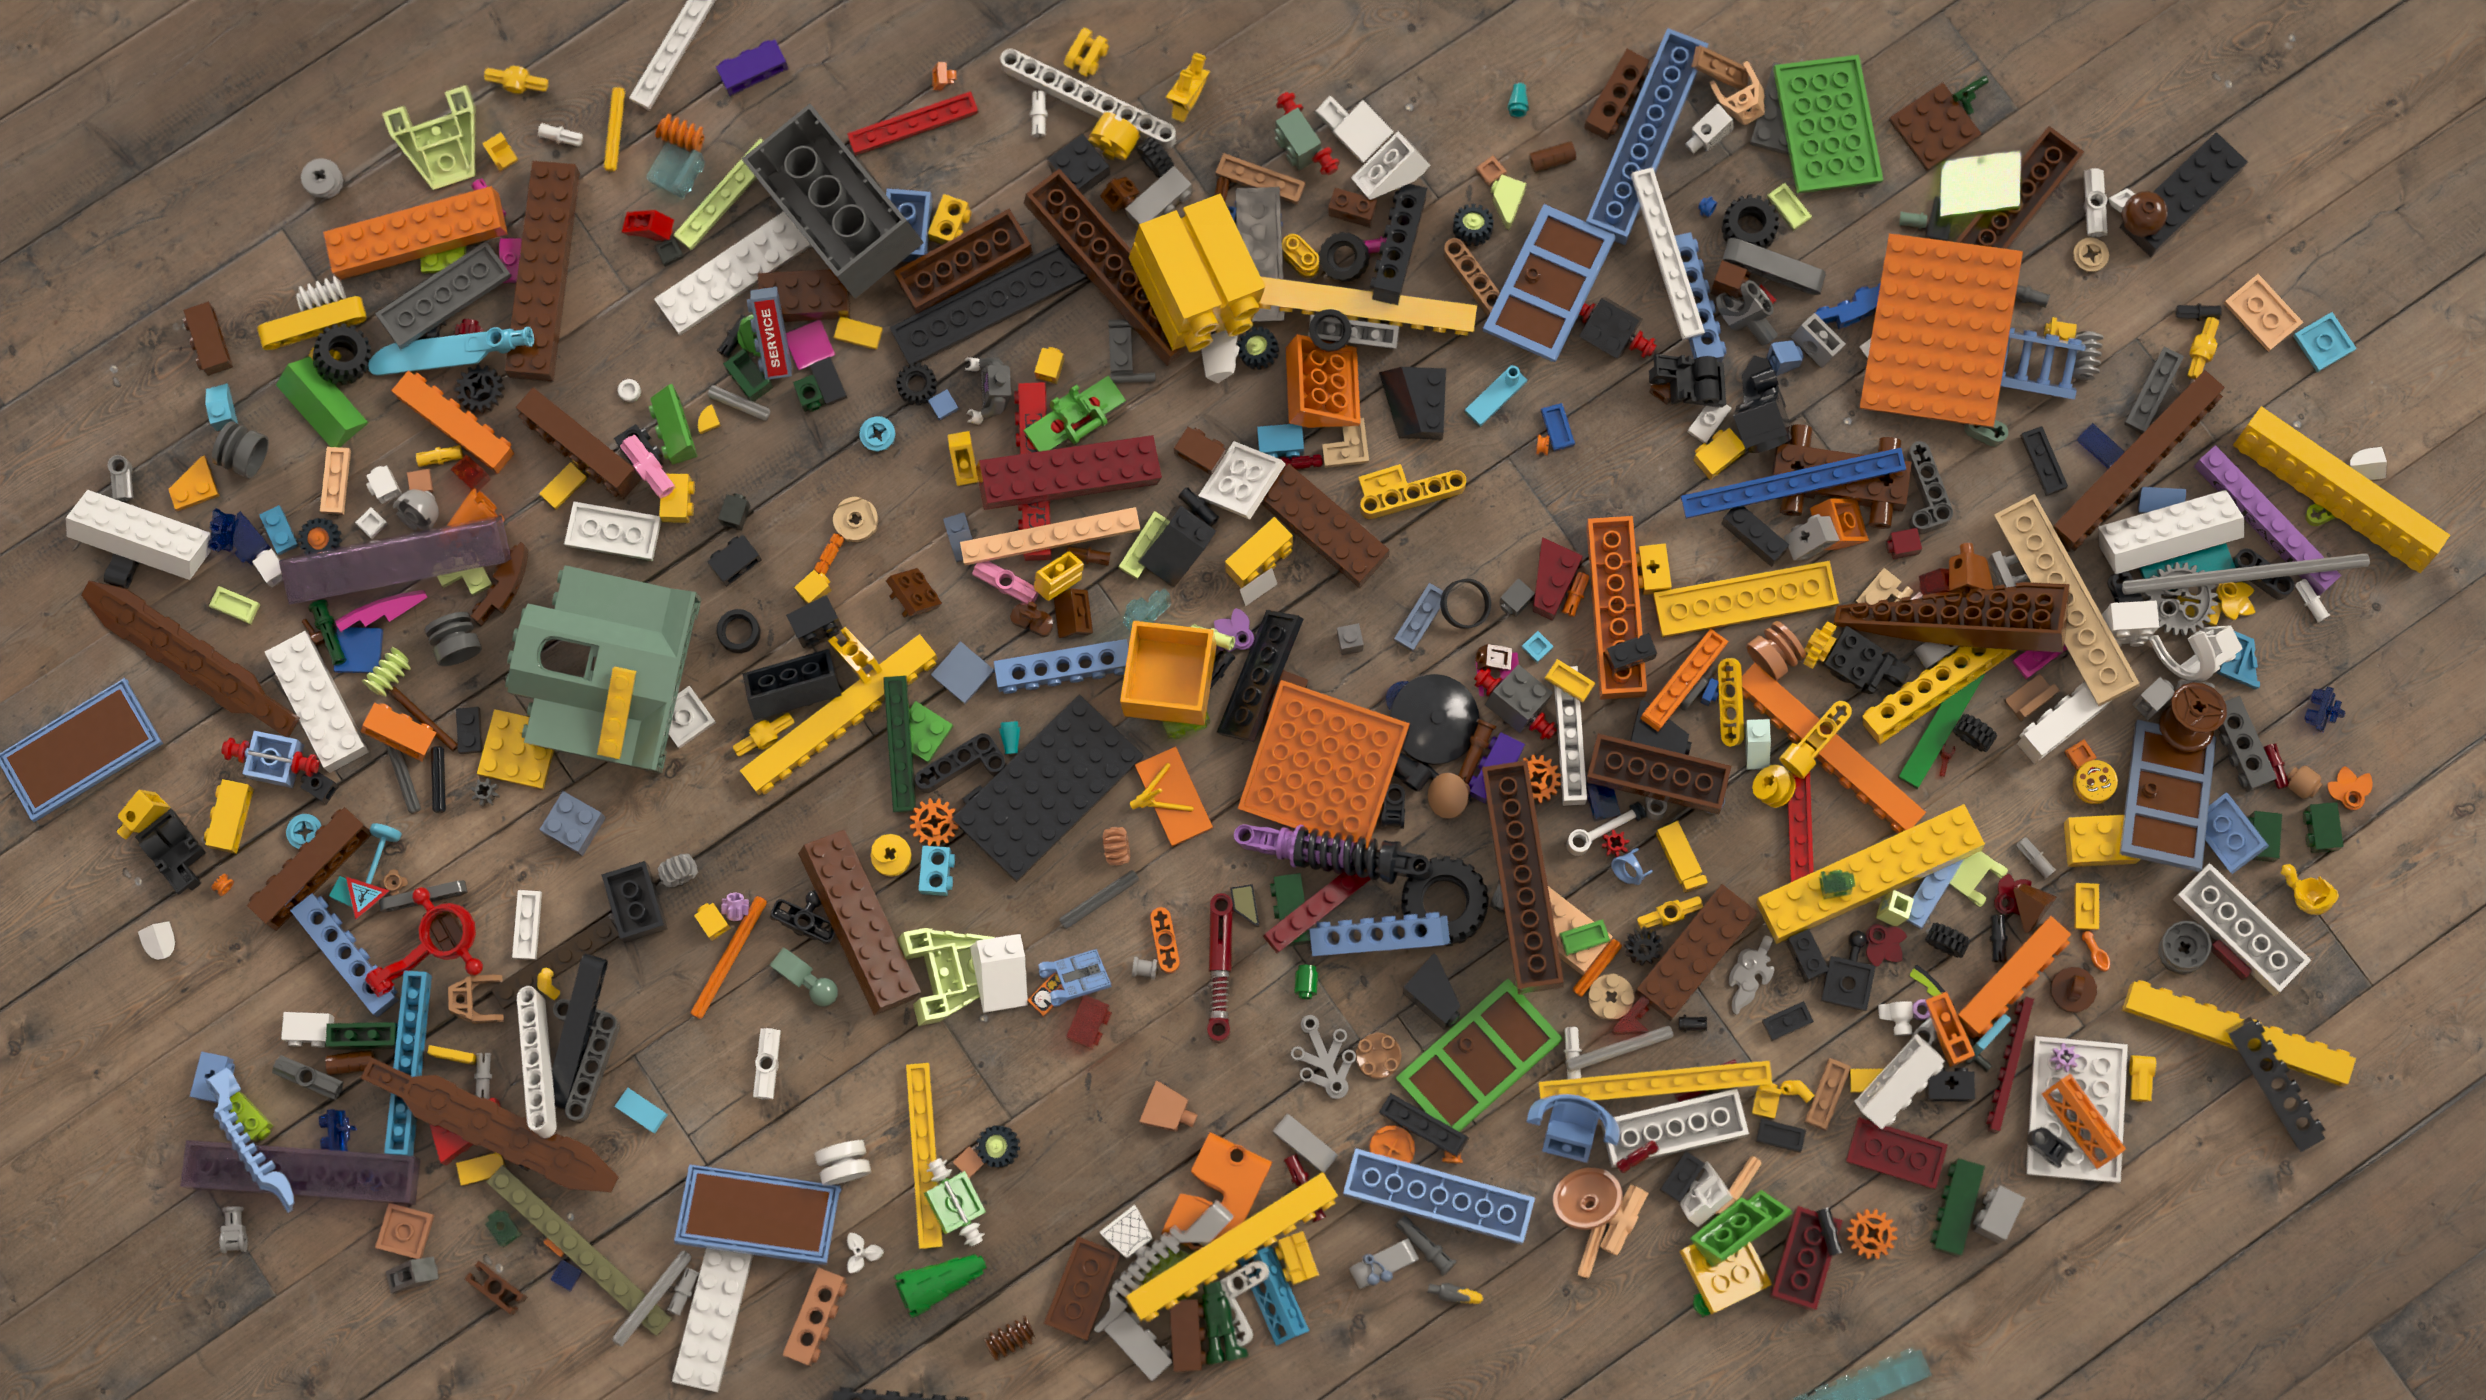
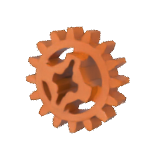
M1532 755L1531 761L1527 760L1530 780L1532 781L1534 775L1536 778L1542 777L1540 784L1537 781L1531 782L1532 790L1539 793H1533V798L1537 799L1539 804H1542L1543 798L1549 802L1551 800L1550 794L1556 796L1557 790L1554 787L1559 788L1561 786V783L1556 781L1561 778V774L1555 773L1558 766H1551L1552 759L1545 762L1544 755H1541L1539 760H1536L1535 755ZM1535 765L1542 766L1544 769H1538ZM1551 777L1552 783L1548 789L1545 782Z
M929 798L927 805L921 801V809H913L917 815L910 816V820L915 822L910 825V829H916L913 837L920 836V844L927 841V846L935 843L937 847H940L941 841L946 845L948 844V836L950 838L955 837V834L952 832V830H958V826L952 821V814H954L955 808L949 810V802L942 805L940 798H938L936 803H933L932 799ZM936 809L942 810L946 815H940ZM927 810V817L919 821V818L922 815V813ZM931 818H935L936 821L941 822L938 823L937 828H933V825L927 824L931 822ZM949 825L947 832L941 836V829ZM921 830H927L932 834V837L925 835Z
M1865 1209L1864 1216L1859 1212L1855 1214L1857 1221L1851 1219L1849 1223L1853 1227L1846 1229L1848 1233H1851V1236L1846 1238V1240L1853 1241L1850 1249L1857 1248V1256L1865 1253L1867 1260L1870 1259L1871 1254L1874 1255L1875 1259H1879L1880 1252L1886 1256L1888 1254L1886 1248H1894V1245L1890 1242L1897 1240V1237L1892 1235V1232L1896 1231L1897 1227L1890 1226L1893 1219L1886 1220L1885 1212L1878 1215V1209H1874L1872 1214H1870L1868 1209ZM1867 1219H1875L1881 1223L1878 1225L1872 1224ZM1859 1226L1861 1229V1236L1857 1239V1228ZM1868 1229L1870 1231H1876L1877 1234H1875L1874 1236L1875 1239L1873 1237L1870 1239L1867 1237V1234L1869 1233ZM1884 1230H1886L1887 1232V1238L1885 1243L1882 1239V1234ZM1870 1244L1873 1245V1247L1876 1249H1867L1863 1247V1245Z

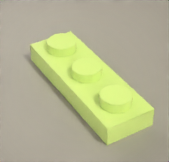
M1154 511L1119 565V569L1135 579L1139 578L1145 567L1139 564L1138 561L1165 521V517Z

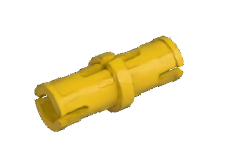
M461 445L442 449L437 447L435 450L416 453L418 467L437 463L442 465L447 461L463 459Z

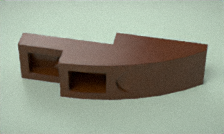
M522 542L518 546L514 545L508 553V558L496 566L493 578L498 582L497 585H492L487 591V597L483 602L477 603L473 608L471 617L480 626H483L495 610L504 614L516 596L525 574L528 559V549Z

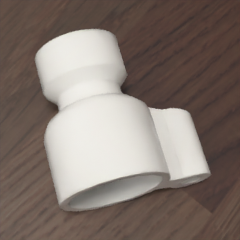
M1894 1002L1878 1005L1879 1019L1890 1020L1896 1023L1894 1026V1036L1913 1034L1912 1026L1909 1024L1913 1018L1912 1002Z

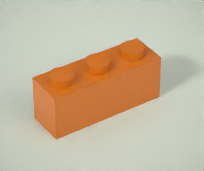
M377 703L373 704L361 728V733L421 762L424 760L436 735V732L429 725L424 723L420 725L412 721L413 719L403 713H395L391 707L382 703L380 705Z

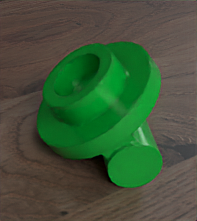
M1701 1293L1694 1295L1693 1307L1701 1317L1710 1315L1711 1313Z

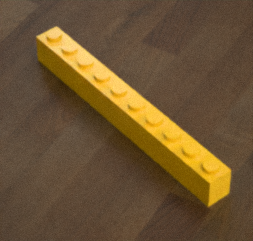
M1261 277L1266 288L1258 303L1259 308L1271 309V305L1280 306L1279 311L1293 312V308L1302 309L1301 314L1314 315L1315 311L1320 312L1326 309H1334L1346 315L1348 320L1358 321L1359 317L1368 318L1367 322L1380 324L1381 320H1387L1389 325L1402 327L1403 323H1410L1411 328L1424 330V326H1432L1433 331L1446 333V328L1455 329V334L1468 336V331L1474 332L1477 305L1402 295L1400 296L1399 304L1394 305L1372 300V291Z
M920 634L879 664L882 668L881 672L877 674L873 669L867 673L871 679L866 684L859 679L842 692V696L834 698L743 767L740 772L758 795L761 793L767 794L774 788L773 784L780 779L782 781L787 779L793 773L792 770L798 765L802 767L807 764L811 759V755L815 752L820 753L829 746L828 743L831 740L841 738L847 732L846 729L852 724L854 726L858 725L864 720L865 714L869 711L874 712L882 706L881 702L885 700L883 677L906 675L907 684L910 685L917 680L919 673L923 670L929 671L936 665L937 655Z
M2142 980L2130 984L2122 1011L2238 1051L2226 1030L2244 1020L2239 1018V1014L2232 1011H2226L2225 1013L2218 1011L2217 1007L2212 1004L2204 1003V1005L2195 1003V999L2189 996H2175L2173 991L2165 988L2157 990L2152 988L2150 983ZM2262 1026L2265 1030L2262 1033L2264 1039L2272 1041L2277 1050L2274 1053L2278 1061L2282 1059L2287 1068L2341 1087L2348 1085L2356 1058L2350 1056L2349 1052L2341 1049L2336 1051L2328 1049V1045L2317 1041L2314 1044L2305 1041L2306 1038L2298 1034H2292V1036L2284 1034L2283 1029L2275 1026H2270V1028ZM2253 1038L2248 1042V1048L2255 1049L2259 1046V1039ZM2264 1058V1059H2263V1060H2266V1061L2271 1062V1059H2269V1058Z
M1322 1172L1128 1294L1125 1299L1140 1322L1146 1320L1148 1323L1159 1316L1157 1311L1165 1307L1168 1310L1179 1303L1177 1301L1179 1297L1185 1294L1187 1298L1197 1292L1198 1285L1203 1282L1206 1285L1210 1284L1218 1278L1216 1274L1222 1270H1225L1226 1273L1238 1266L1236 1262L1244 1257L1245 1260H1248L1257 1254L1256 1249L1264 1245L1267 1248L1277 1241L1275 1237L1279 1234L1284 1233L1286 1236L1296 1229L1295 1224L1303 1220L1306 1223L1316 1217L1314 1212L1322 1208L1325 1211L1335 1205L1334 1200L1338 1195Z

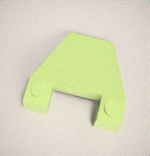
M467 85L445 92L452 114L416 126H412L405 106L382 113L389 134L433 190L475 176V105Z
M923 928L903 932L897 938V942L906 960L924 956L934 995L920 998L913 1004L918 1026L941 1022L980 997L970 946L978 940L995 937L974 934L965 935L951 931L942 932Z

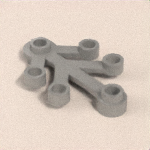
M1307 1015L1301 1021V1028L1303 1032L1310 1035L1319 1057L1305 1052L1299 1046L1292 1049L1291 1057L1295 1061H1304L1325 1070L1328 1078L1314 1074L1310 1068H1303L1300 1072V1078L1304 1082H1312L1325 1087L1327 1094L1331 1098H1343L1348 1092V1083L1345 1078L1351 1064L1356 1060L1355 1052L1352 1050L1344 1051L1342 1055L1343 1063L1338 1074H1336L1333 1065L1342 1043L1347 1039V1033L1343 1029L1335 1030L1333 1043L1329 1053H1327L1318 1032V1019L1313 1015ZM1308 1020H1312L1314 1022V1026L1312 1028H1308L1306 1026V1022ZM1342 1032L1345 1037L1342 1040H1338L1336 1034ZM1295 1050H1300L1302 1052V1056L1300 1058H1296L1293 1055ZM1351 1053L1354 1058L1351 1061H1347L1345 1055ZM1304 1071L1311 1073L1309 1079L1303 1078L1302 1074ZM1339 1083L1341 1089L1339 1091L1333 1090V1084Z

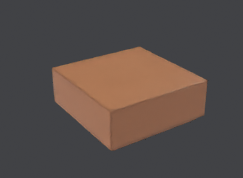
M1493 155L1476 167V172L1489 187L1494 184L1495 180L1498 181L1501 174L1506 175L1507 173Z
M429 469L407 473L409 490L417 489L424 492H433L431 471Z
M970 1146L953 1161L962 1172H966L969 1179L984 1165L983 1159L979 1158Z

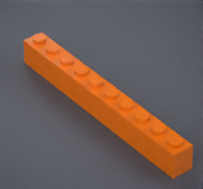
M1755 662L1743 674V699L1746 700L1748 698L1754 703L1753 707L1760 714L1765 713L1771 718L1770 722L1776 728L1785 730L1788 733L1787 737L1793 743H1800L1820 720ZM1820 726L1821 733L1825 735L1831 734V729L1828 726ZM1837 734L1815 757L1822 763L1821 766L1829 774L1834 773L1839 778L1838 781L1846 789L1851 788L1856 793V797L1863 804L1868 803L1874 808L1873 812L1882 820L1885 818L1890 822V827L1897 834L1914 827L1926 814L1919 805ZM1807 741L1805 742L1808 745H1810L1815 751L1817 750L1810 743H1808Z

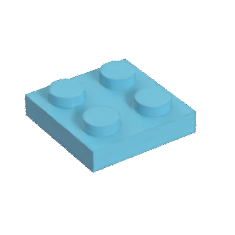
M2333 312L2293 335L2317 373L2357 349Z

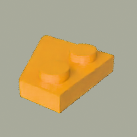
M205 456L200 457L168 489L177 512L219 497Z

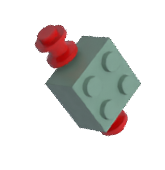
M1288 92L1281 94L1277 98L1276 107L1278 109L1283 108L1285 114L1275 121L1276 129L1274 132L1276 137L1274 139L1280 149H1285L1291 166L1295 165L1299 171L1314 162L1320 163L1322 166L1320 169L1322 175H1332L1339 169L1340 161L1332 159L1330 156L1332 149L1330 147L1321 149V141L1301 113L1303 106L1301 104L1296 105L1294 102L1295 94Z

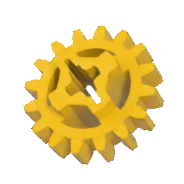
M1827 621L1822 630L1816 628L1804 649L1805 653L1808 654L1803 663L1804 665L1813 669L1818 660L1825 661L1836 641V638L1832 636L1837 626Z

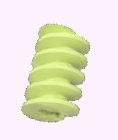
M394 647L391 648L392 654H385L386 660L379 661L380 667L375 666L373 668L374 674L368 673V680H362L365 686L372 692L384 697L387 696L384 691L385 688L393 690L390 684L391 681L399 683L396 675L404 677L405 674L402 669L411 670L408 658Z

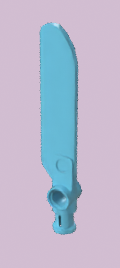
M494 327L487 332L415 340L403 349H400L396 343H393L373 355L369 360V371L373 375L379 376L407 371L476 364L489 352L497 351L504 354L511 349H515L516 346L526 345L527 347H532L534 344V334L530 327L516 331L513 329L502 330Z

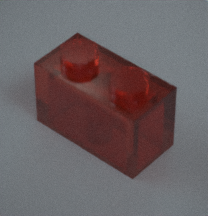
M1084 995L1066 1035L1067 1040L1093 1050L1094 1045L1098 1046L1103 1036V1033L1100 1032L1103 1024L1108 1025L1112 1016V1012L1109 1011L1110 1005Z

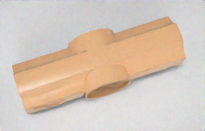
M1629 1186L1623 1197L1620 1210L1609 1222L1610 1226L1599 1246L1600 1248L1613 1255H1618L1627 1235H1630L1639 1217L1637 1215L1648 1195L1647 1192L1637 1186Z

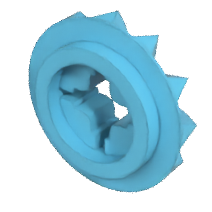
M884 417L869 418L860 429L862 444L868 450L876 452L887 450L893 444L896 435L893 424ZM873 427L879 432L884 431L881 434L882 441L878 440L877 437L872 438L874 436Z
M297 815L287 826V839L292 846L299 849L304 843L310 842L315 837V832L322 825L313 815ZM304 823L308 830L313 831L307 834L306 840L303 835L296 834L303 831Z

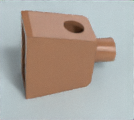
M1156 1081L1141 1116L1140 1124L1177 1132L1180 1123L1193 1127L1198 1115L1186 1110L1189 1102L1188 1099Z

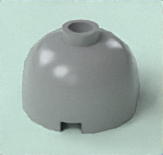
M417 489L406 491L393 504V508L397 507L398 509L396 513L398 518L413 530H416L417 527L422 529L421 533L429 532L438 519V505L434 495L428 491L424 492Z

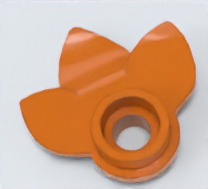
M2344 766L2337 775V782L2327 783L2329 794L2334 799L2341 801L2346 809L2358 810L2363 806L2365 796L2372 791V777L2370 773H2366L2357 778L2349 768ZM2349 796L2355 797L2356 802L2351 803Z

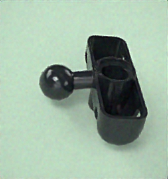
M815 890L807 893L805 909L784 899H778L775 902L770 913L772 921H779L783 926L793 930L799 936L819 940L824 945L831 943L835 935L833 927H831L830 931L821 928L824 922L831 925L830 921L813 913L815 908L821 906L820 899ZM782 903L790 906L788 912L780 909ZM804 919L808 922L809 926L802 927L798 924L797 920Z

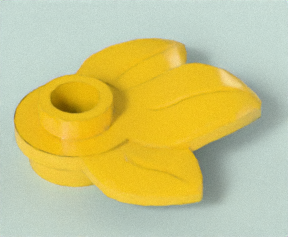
M2244 582L2222 583L2217 586L2216 593L2221 600V609L2228 618L2236 620L2238 615L2249 616L2255 613V609L2248 598L2254 592L2250 585Z

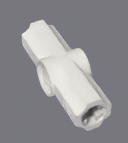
M2099 168L2085 170L2083 172L2085 194L2083 207L2086 212L2087 236L2092 238L2106 236L2108 233L2106 218L2107 196L2104 189L2103 170ZM2090 200H2097L2100 206L2092 205Z
M769 1028L760 1030L758 1057L755 1061L754 1098L774 1099L776 1072L779 1067L778 1054L781 1030ZM767 1058L772 1059L773 1064L771 1068L762 1069L761 1064L763 1060Z

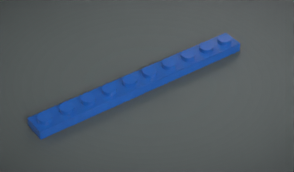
M1897 448L1681 496L1685 519L1902 472L1906 470L1902 449Z

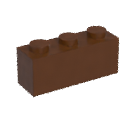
M208 301L183 310L185 314L183 323L186 330H190L192 337L189 338V342L193 351H197L198 357L195 360L199 370H203L210 376L233 368L215 309Z
M1198 1299L1177 1300L1179 1303L1170 1308L1174 1372L1202 1370V1365H1206V1351H1201L1200 1341H1205L1204 1327L1199 1326V1318H1203V1306L1198 1304Z

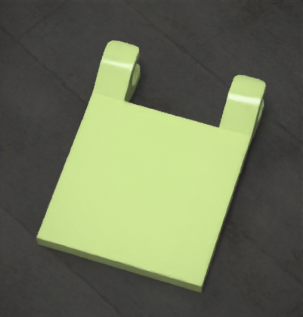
M1980 851L1964 859L1950 885L1981 907L1985 903L1986 897L1974 890L1989 870L1999 878L2005 876L2008 870Z

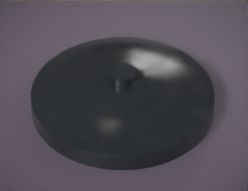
M1439 674L1420 676L1407 683L1395 696L1389 715L1390 717L1410 723L1401 750L1410 758L1430 765L1449 763L1462 756L1471 746L1470 737L1474 735L1478 726L1477 720L1480 719L1476 701L1469 690L1457 680Z

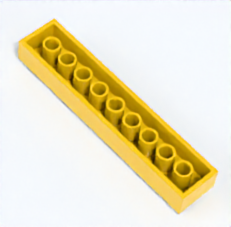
M2262 406L2233 444L2241 453L2255 460L2260 466L2274 473L2279 479L2293 486L2295 490L2312 499L2314 503L2331 512L2333 516L2341 519L2350 525L2352 529L2360 532L2369 538L2371 542L2379 545L2388 551L2390 555L2397 557L2407 564L2409 568L2416 570L2420 574L2439 553L2450 537V534Z
M1965 804L1762 895L1758 897L1756 905L1776 944L1789 937L1816 927L1882 897L1893 890L1904 887L1982 851L1985 843Z

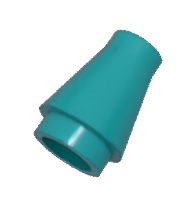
M1523 83L1513 85V91L1507 107L1509 114L1513 117H1524L1529 110L1526 85Z
M1018 721L1000 723L1001 728H999L1005 754L1018 753L1021 730Z

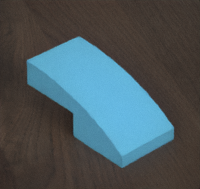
M629 1088L626 1089L614 1106L654 1134L668 1115Z

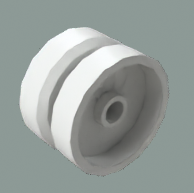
M863 1140L839 1143L814 1153L817 1165L828 1167L820 1172L823 1186L852 1181L872 1173L869 1161L858 1159L866 1154Z

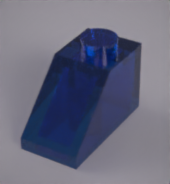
M241 511L238 512L233 537V545L237 551L234 553L242 563L247 561L252 566L254 565L252 561L256 559L260 552L272 548Z

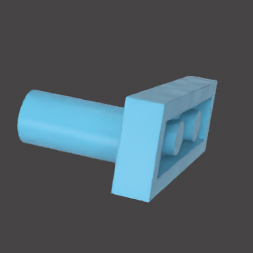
M1511 365L1465 409V413L1481 427L1527 383V379L1520 373L1518 367Z

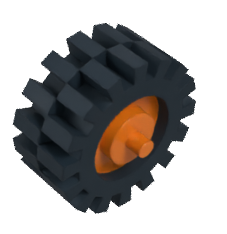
M315 518L302 525L303 529L298 533L301 535L298 538V542H301L300 548L305 550L304 553L306 555H310L312 558H328L330 555H334L336 550L340 549L339 543L342 542V538H340L342 533L338 531L337 528L339 527L337 524H333V521Z

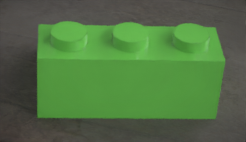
M673 384L667 385L650 398L652 405L649 406L652 419L656 418L658 426H655L659 439L663 438L665 446L661 447L665 460L669 459L672 465L698 456L680 398Z

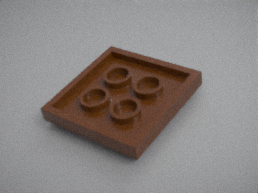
M1944 83L1933 88L1889 118L1890 123L1926 171H1929L1972 143L1982 134L1961 105L1953 101L1952 93Z

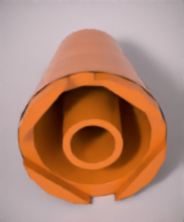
M474 488L443 530L442 534L444 537L442 540L449 548L454 547L458 549L501 525L505 521L502 514L498 516L495 513L497 507L481 491L476 494V489Z

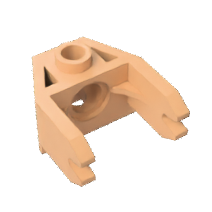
M1748 61L1743 64L1751 78V85L1736 94L1726 98L1721 94L1714 80L1709 82L1724 111L1743 125H1747L1763 116L1765 112L1764 90Z

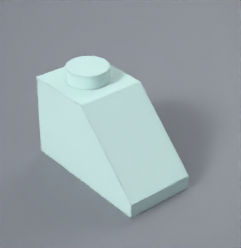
M1770 719L1747 720L1744 725L1746 770L1764 769L1770 766Z

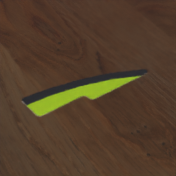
M1915 965L1910 976L1927 986L1929 994L1937 996L1945 992L1931 975L1919 965Z

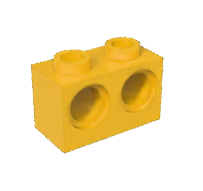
M943 194L928 231L929 240L943 245L963 234V225L969 222L972 213L968 202ZM953 209L960 210V213L956 216L949 214ZM944 229L952 230L950 235L941 234Z

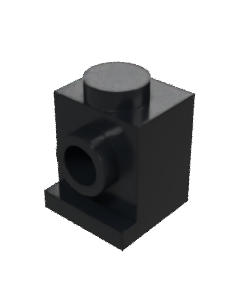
M320 772L314 773L312 777L306 776V773H304L300 781L303 783L301 788L326 805L339 787L337 783ZM319 780V785L317 787H313L315 782Z

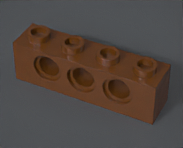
M1626 49L1586 119L1584 129L1605 140H1608L1611 134H1616L1620 123H1618L1620 117L1626 116L1630 109L1629 101L1631 98L1635 99L1641 89L1638 85L1641 80L1645 81L1650 71L1648 68L1649 59ZM1630 74L1633 75L1635 79L1627 80L1624 78V76ZM1620 92L1625 97L1620 99L1616 98L1614 96V93ZM1609 110L1612 111L1614 115L1608 117L1605 116L1603 112Z

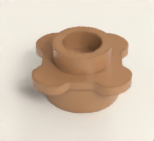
M395 869L390 870L389 874L380 882L382 888L390 890L391 896L399 894L401 888L408 884V880L405 877H401Z

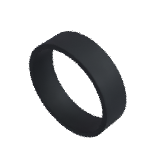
M1461 579L1452 582L1445 588L1441 596L1440 607L1448 623L1460 629H1468L1482 624L1487 619L1491 611V597L1486 587L1479 581ZM1460 582L1473 584L1481 591L1484 597L1485 609L1483 615L1473 625L1458 623L1451 617L1447 608L1448 594Z

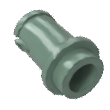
M1901 212L1899 226L1919 227V230H1921V228H1926L1927 215H1923V212L1921 214Z

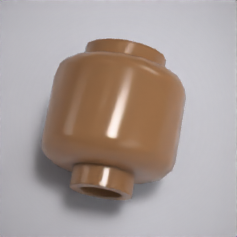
M2306 765L2300 769L2295 767L2287 777L2290 780L2288 784L2289 790L2302 799L2313 798L2323 785L2321 783V775Z

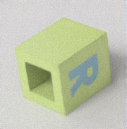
M1893 890L1881 898L1876 918L1897 927L1909 919L1914 899Z

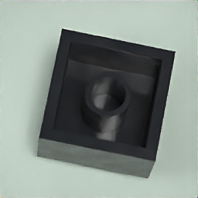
M1083 133L1048 158L1051 171L1054 173L1060 169L1082 195L1110 176L1109 165Z
M827 595L786 615L803 648H812L820 643L819 640L825 637L832 638L840 633L839 630L843 629Z

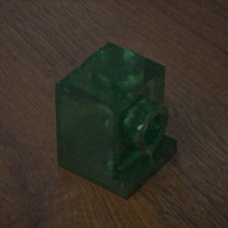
M1834 870L1829 872V875H1826L1825 871L1820 872L1819 881L1823 899L1851 895L1852 887H1855L1853 873L1849 874V871Z
M496 1210L487 1217L489 1221L485 1225L499 1246L504 1248L522 1235V1232L507 1211L500 1212ZM503 1222L505 1227L499 1231L497 1225Z

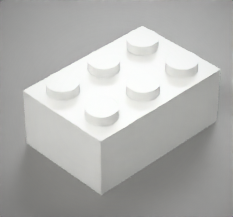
M2157 601L2111 603L2102 614L2119 647L2122 644H2130L2132 647L2143 646L2159 628Z

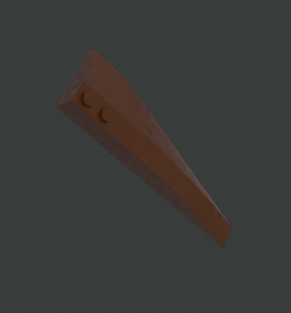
M2020 582L2016 583L2014 587L2005 588L2004 585H1997L1995 589L1981 590V588H1973L1967 593H1961L1958 590L1922 595L1920 599L1911 600V597H1903L1901 601L1888 602V599L1879 600L1878 603L1868 605L1867 602L1840 605L1836 608L1834 625L1840 627L1848 626L1853 630L1936 644L1991 649L2063 652L2070 584Z

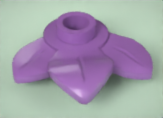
M1234 609L1231 619H1218L1214 621L1215 629L1219 633L1235 637L1233 649L1227 651L1231 652L1236 648L1245 650L1252 646L1254 635L1249 629L1250 620L1240 609ZM1241 635L1247 636L1246 642H1240L1239 638ZM1216 646V647H1217L1219 650H1221V651H1223V650L1225 649V648Z

